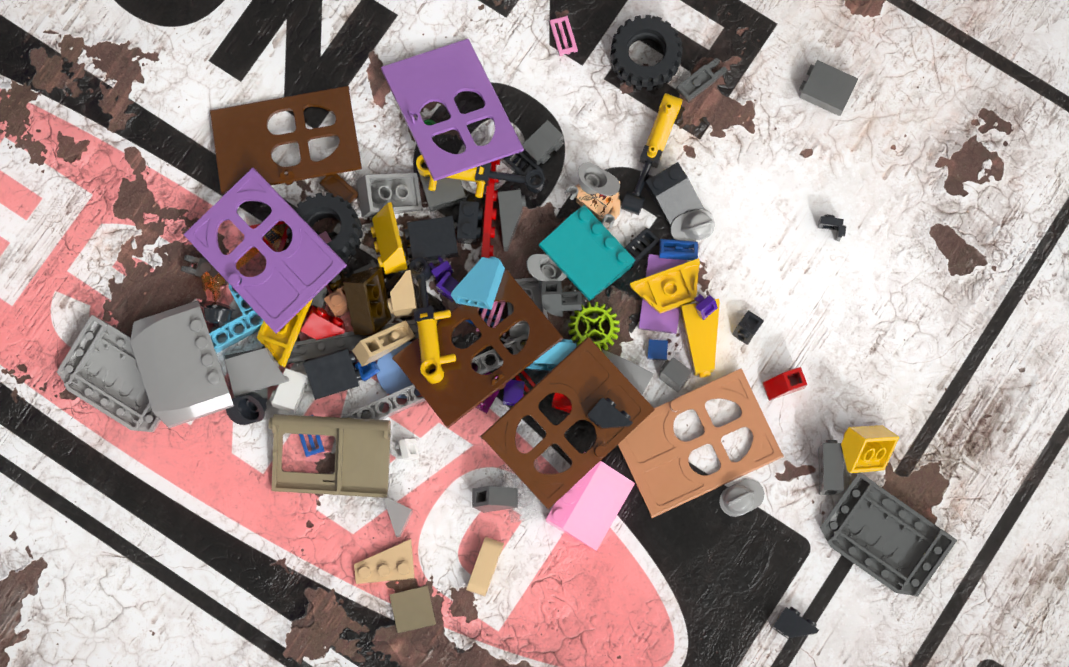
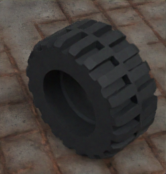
M640 15L635 16L634 21L628 19L625 21L624 26L620 25L617 29V34L613 36L610 55L611 63L613 64L612 68L614 73H618V78L621 81L625 80L626 85L629 87L633 84L636 85L638 90H641L642 87H646V90H652L653 86H656L658 89L663 87L664 82L668 84L672 80V76H675L678 72L682 57V41L678 37L677 30L675 28L671 29V24L668 21L665 23L661 22V17L657 16L656 19H653L651 15H646L645 18H641ZM638 40H652L662 47L664 56L656 65L641 66L630 58L629 47Z
M316 193V197L312 198L310 195L306 197L305 202L302 203L300 201L295 211L311 228L317 221L324 218H335L341 222V229L337 237L326 244L345 263L348 262L347 258L350 255L353 257L356 254L355 248H359L361 245L359 238L363 237L361 221L351 204L347 200L344 201L343 197L339 195L334 197L333 193H326V196H323L322 193ZM289 227L286 231L289 238L288 241L291 243L293 233Z

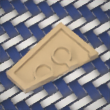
M411 539L354 564L356 584L415 579Z

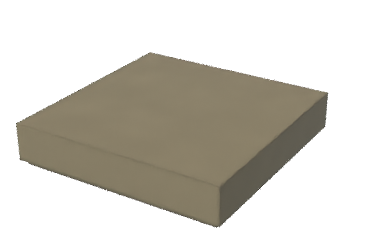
M428 586L389 594L397 633L436 625Z

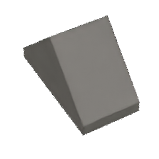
M384 498L397 538L401 537L413 511L398 502Z

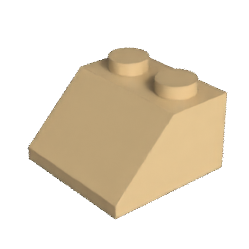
M410 270L403 274L391 290V298H388L390 313L394 314L396 319L414 316V309H417L413 278Z

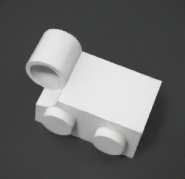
M285 369L283 375L287 376L289 381L279 384L277 391L272 392L270 402H272L273 407L279 408L278 414L297 415V409L308 384L307 375Z

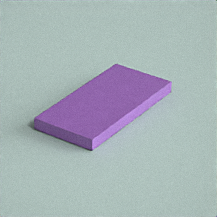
M649 254L646 277L682 265L687 260L659 258V255ZM643 299L639 329L677 334L680 307L659 314Z

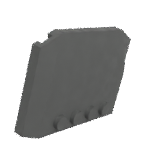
M861 472L856 475L820 527L832 549L895 593L919 596L957 542V539L881 488Z

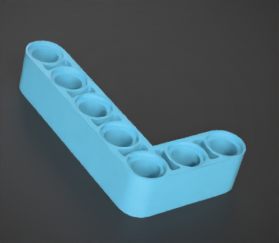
M230 284L229 290L243 315L209 333L216 354L258 332L263 323L262 318L258 324L251 323L252 319L259 315L251 306L248 308L243 307L245 300L237 291H234ZM237 326H244L241 333H235ZM220 335H226L227 338L224 342H218Z

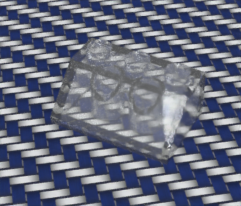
M536 459L534 461V466L536 470L540 472L538 462ZM506 464L499 466L503 487L518 489V508L508 509L510 522L516 523L548 516V509Z

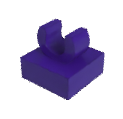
M441 257L438 258L439 266L435 267L432 262L430 263L432 275L437 283L447 272L453 273L451 265L447 260L444 262Z
M699 294L694 298L698 316L703 320L718 308L715 299L711 295L704 298Z

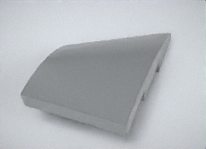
M268 348L225 359L234 397L289 381V378L284 376L278 368L280 365L273 359Z
M603 350L607 358L643 395L654 373Z

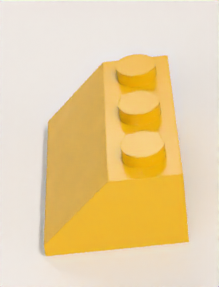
M389 202L372 218L374 226L370 227L373 238H377V241L374 242L376 253L380 252L381 255L377 257L379 267H384L385 274L408 269L393 206Z
M883 425L848 427L841 443L847 471L849 473L885 470L899 436Z

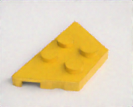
M698 258L630 283V287L659 314L695 301L694 298L697 295L700 260Z
M312 300L277 334L263 320L256 338L268 348L282 367H285Z

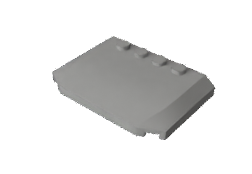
M198 300L134 321L130 340L152 411L168 428L234 406Z
M91 315L58 368V376L61 377L64 386L69 392L128 429L155 432L161 420L152 411L130 343L131 337L104 320Z

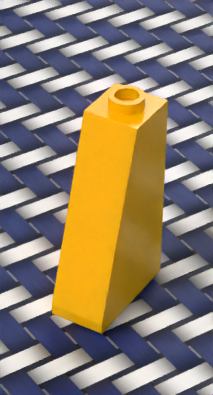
M715 299L718 308L704 320L698 316L695 308L697 306L696 303L683 305L680 309L694 376L699 375L700 378L710 376L715 369L719 299Z

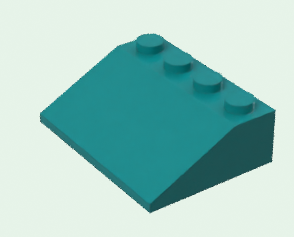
M585 205L571 214L539 244L540 248L589 301L630 270L635 262V259Z

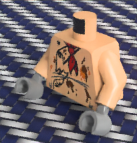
M579 184L575 186L570 185L565 191V194H572L571 200L576 197V203L581 207L585 205L602 222V225L605 222L609 223L610 229L620 215L621 201L618 192L612 196H604L599 193L588 194L581 189Z

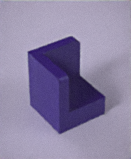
M447 272L436 285L438 292L453 302L454 299L451 293L459 282L451 276L450 272Z
M510 380L506 383L503 405L513 406L523 397L524 381Z

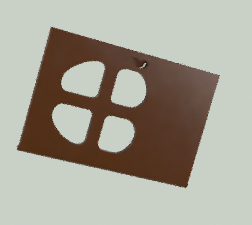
M343 86L210 110L221 194H226L251 168H254L270 185L282 183L291 185L294 181L362 169L349 92L350 87ZM307 107L326 109L335 115L336 121L330 126L307 129L304 110ZM292 111L296 124L294 132L275 135L268 130V122L274 114ZM329 136H337L339 138V145L331 155L320 161L311 160L308 145L310 140ZM298 143L301 157L299 164L282 167L273 161L272 152L277 146Z
M507 269L504 270L494 302L511 303L514 306V311L497 326L491 328L478 314L480 307L463 304L451 311V317L441 319L438 322L437 333L440 356L456 355L455 362L441 364L444 377L440 382L436 384L429 383L421 373L422 362L419 337L392 357L393 361L399 365L447 428L451 427L498 389H503L508 381L563 339L561 334ZM464 320H471L482 336L468 348L459 349L452 343V332ZM525 321L529 324L530 328L528 340L518 354L512 355L502 344L500 337L518 322ZM492 346L503 359L502 366L489 375L475 372L472 369L473 358L486 347ZM436 369L430 370L429 374L434 373Z
M587 337L480 437L540 502L549 509L655 409L595 345L591 338ZM550 393L563 394L571 402L572 409L570 414L558 425H553L538 408L540 401ZM602 397L604 399L608 397L616 404L615 408L621 412L623 410L631 416L630 421L633 423L629 427L600 429L586 416ZM526 415H530L543 428L546 436L532 450L525 454L517 449L515 436L521 419ZM578 420L589 421L596 431L595 444L583 454L579 453L564 437L565 432ZM552 444H557L572 460L571 467L557 474H542L538 472L534 466V461Z

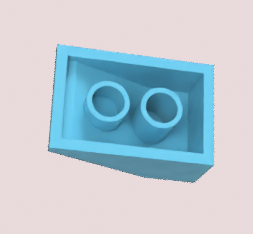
M562 339L561 342L557 343L525 369L551 371L576 348V343H573L572 340Z

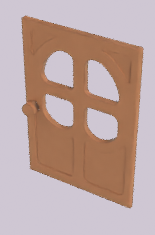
M742 368L654 408L655 410L618 444L651 518L784 457ZM712 399L732 401L740 407L741 417L717 428L713 425L707 413L705 403ZM687 410H694L704 428V434L688 442L681 441L674 433L675 418ZM747 427L753 435L750 449L740 461L732 462L724 449L721 439L729 433ZM710 444L721 466L717 472L703 476L691 469L688 458L693 450Z

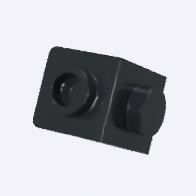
M829 214L820 217L818 228L836 230V241L840 242L842 236L845 237L846 225H843L844 219L835 218L834 215Z

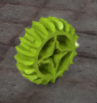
M588 302L586 309L582 305V312L574 310L576 316H570V320L573 322L568 323V327L573 328L569 330V335H575L571 340L573 342L579 340L576 347L587 337L591 338L592 336L602 338V340L594 342L600 350L602 346L604 350H608L606 343L611 346L614 345L612 339L617 340L618 335L615 333L620 332V328L615 326L619 325L620 322L619 320H614L617 317L616 313L610 315L611 307L604 310L606 304L603 303L601 308H599L598 302H595L594 307H591V303ZM588 314L601 315L596 319H591L588 316L586 317V315ZM605 319L610 325L608 335L601 328ZM580 320L587 327L583 336H581L578 330ZM598 324V326H597V329H598V330H596V329L591 330V326H590V325L595 326V325Z

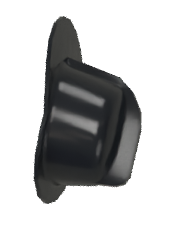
M202 301L199 303L204 308L205 320L213 323L214 327L221 328L223 324L229 323L232 313L235 311L230 306L219 302Z
M255 392L232 398L234 406L226 409L227 415L233 422L239 425H248L262 421L265 417L268 399Z

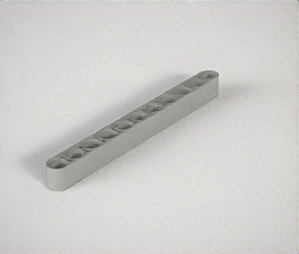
M521 336L503 345L507 349L513 350V355L518 354L522 350L520 347L521 342L527 341L528 336ZM492 349L474 357L472 364L478 366L477 373L484 375L500 368L503 364V359L495 349ZM489 356L496 359L495 364L491 366L485 363L486 358ZM411 385L345 414L341 418L362 419V414L365 411H370L372 413L371 419L383 420L426 400L423 396H415L416 387ZM400 395L407 397V402L404 405L397 403ZM383 403H387L390 406L386 413H382L379 410Z

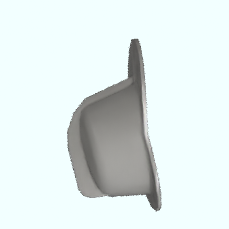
M587 162L579 166L578 182L584 192L588 194L599 193L604 196H612L619 192L620 183L609 172L601 169L594 163Z
M703 209L694 210L675 218L671 225V234L675 240L697 242L706 239L713 233L715 221L712 214Z
M534 254L527 260L529 273L540 282L562 281L567 277L548 255Z
M753 479L742 480L722 492L719 502L721 509L729 516L738 517L744 515L762 504L765 495L764 489L759 482Z

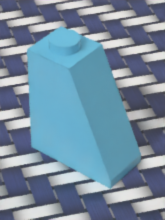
M482 257L452 291L451 296L458 304L492 310L505 270L501 261L496 257Z

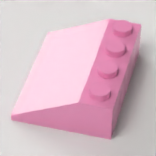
M600 461L554 504L546 518V522L597 551L635 483Z

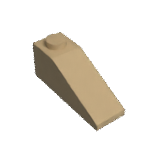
M405 320L361 340L352 351L363 367L415 337V334Z

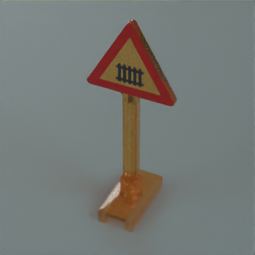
M284 221L277 222L263 236V241L273 251L282 252L288 238L286 230L289 227ZM260 224L251 225L250 227H251L252 229H255V228H257ZM252 247L237 261L236 268L239 270L260 251L256 247ZM205 272L201 276L202 288L204 291L207 289L212 291V298L216 302L221 298L220 287L225 283V279L221 274L212 277L208 272Z

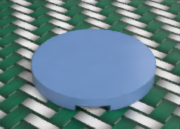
M410 341L379 358L377 361L380 369L376 373L377 379L381 387L388 394H393L413 385L399 365L392 359L393 356L411 343ZM416 389L415 396L421 395L420 392ZM400 395L398 397L401 399H407L405 395Z

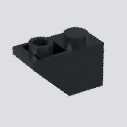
M602 397L586 416L600 429L629 427L633 423L630 421L631 416L623 410L621 412L615 408L616 404L608 397L606 399Z
M785 607L771 627L787 639L814 635L819 631L816 628L817 624L809 618L804 620L799 616L801 613L793 607H790V609Z

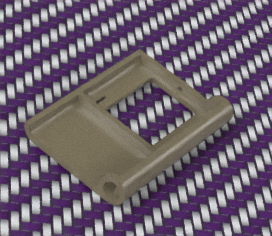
M274 414L273 418L269 419V429H272L274 433L271 491L387 498L391 439L390 420ZM289 433L334 436L336 438L335 472L333 474L284 471L282 469L283 435Z

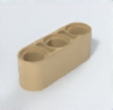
M485 537L466 590L484 597L486 596L504 546L503 542Z

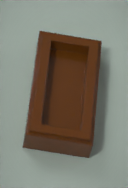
M338 174L327 175L319 183L327 192L333 193L334 197L339 195L351 205L359 197L358 192Z

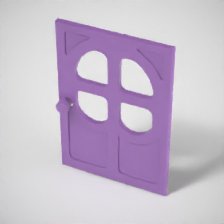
M469 39L381 67L382 73L406 121V125L410 129L434 181L524 151ZM463 91L475 92L481 96L485 106L482 109L461 114L454 98ZM433 101L444 104L451 118L434 125H426L420 115L421 109L427 103ZM490 118L495 125L493 138L487 145L478 146L475 144L467 125ZM450 130H456L466 150L461 154L446 152L432 141V137Z
M251 168L244 177L183 234L276 334L347 266L254 168ZM246 201L262 202L269 205L272 209L271 214L255 229H252L237 213L238 207ZM225 220H230L245 237L228 255H224L221 252L217 237L218 228ZM284 221L292 230V241L286 250L275 252L263 241V236L277 222ZM252 247H256L266 258V268L257 276H243L236 268V263Z

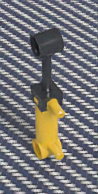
M667 93L664 94L650 135L640 156V162L644 163L634 192L630 193L627 191L621 206L622 210L639 216L645 198L641 197L640 194L651 166L658 168L683 99Z
M420 155L416 160L417 170L424 177L430 176L428 190L435 191L437 181L433 180L428 168L421 167L425 161L422 155ZM491 163L446 177L476 182L475 196L477 198L483 197L484 186H489L490 178L525 183L527 189L533 193L542 191L545 186V177L540 170H531L526 176L491 171ZM533 178H538L540 180V183L534 185L530 182V180Z
M417 257L410 262L409 270L418 281L421 308L414 309L422 362L420 370L429 383L436 384L444 377L441 364L456 361L455 354L440 356L437 333L438 320L451 317L450 310L436 312L433 306L428 305L426 281L431 278L432 269L424 258ZM436 369L434 373L429 374L430 370Z

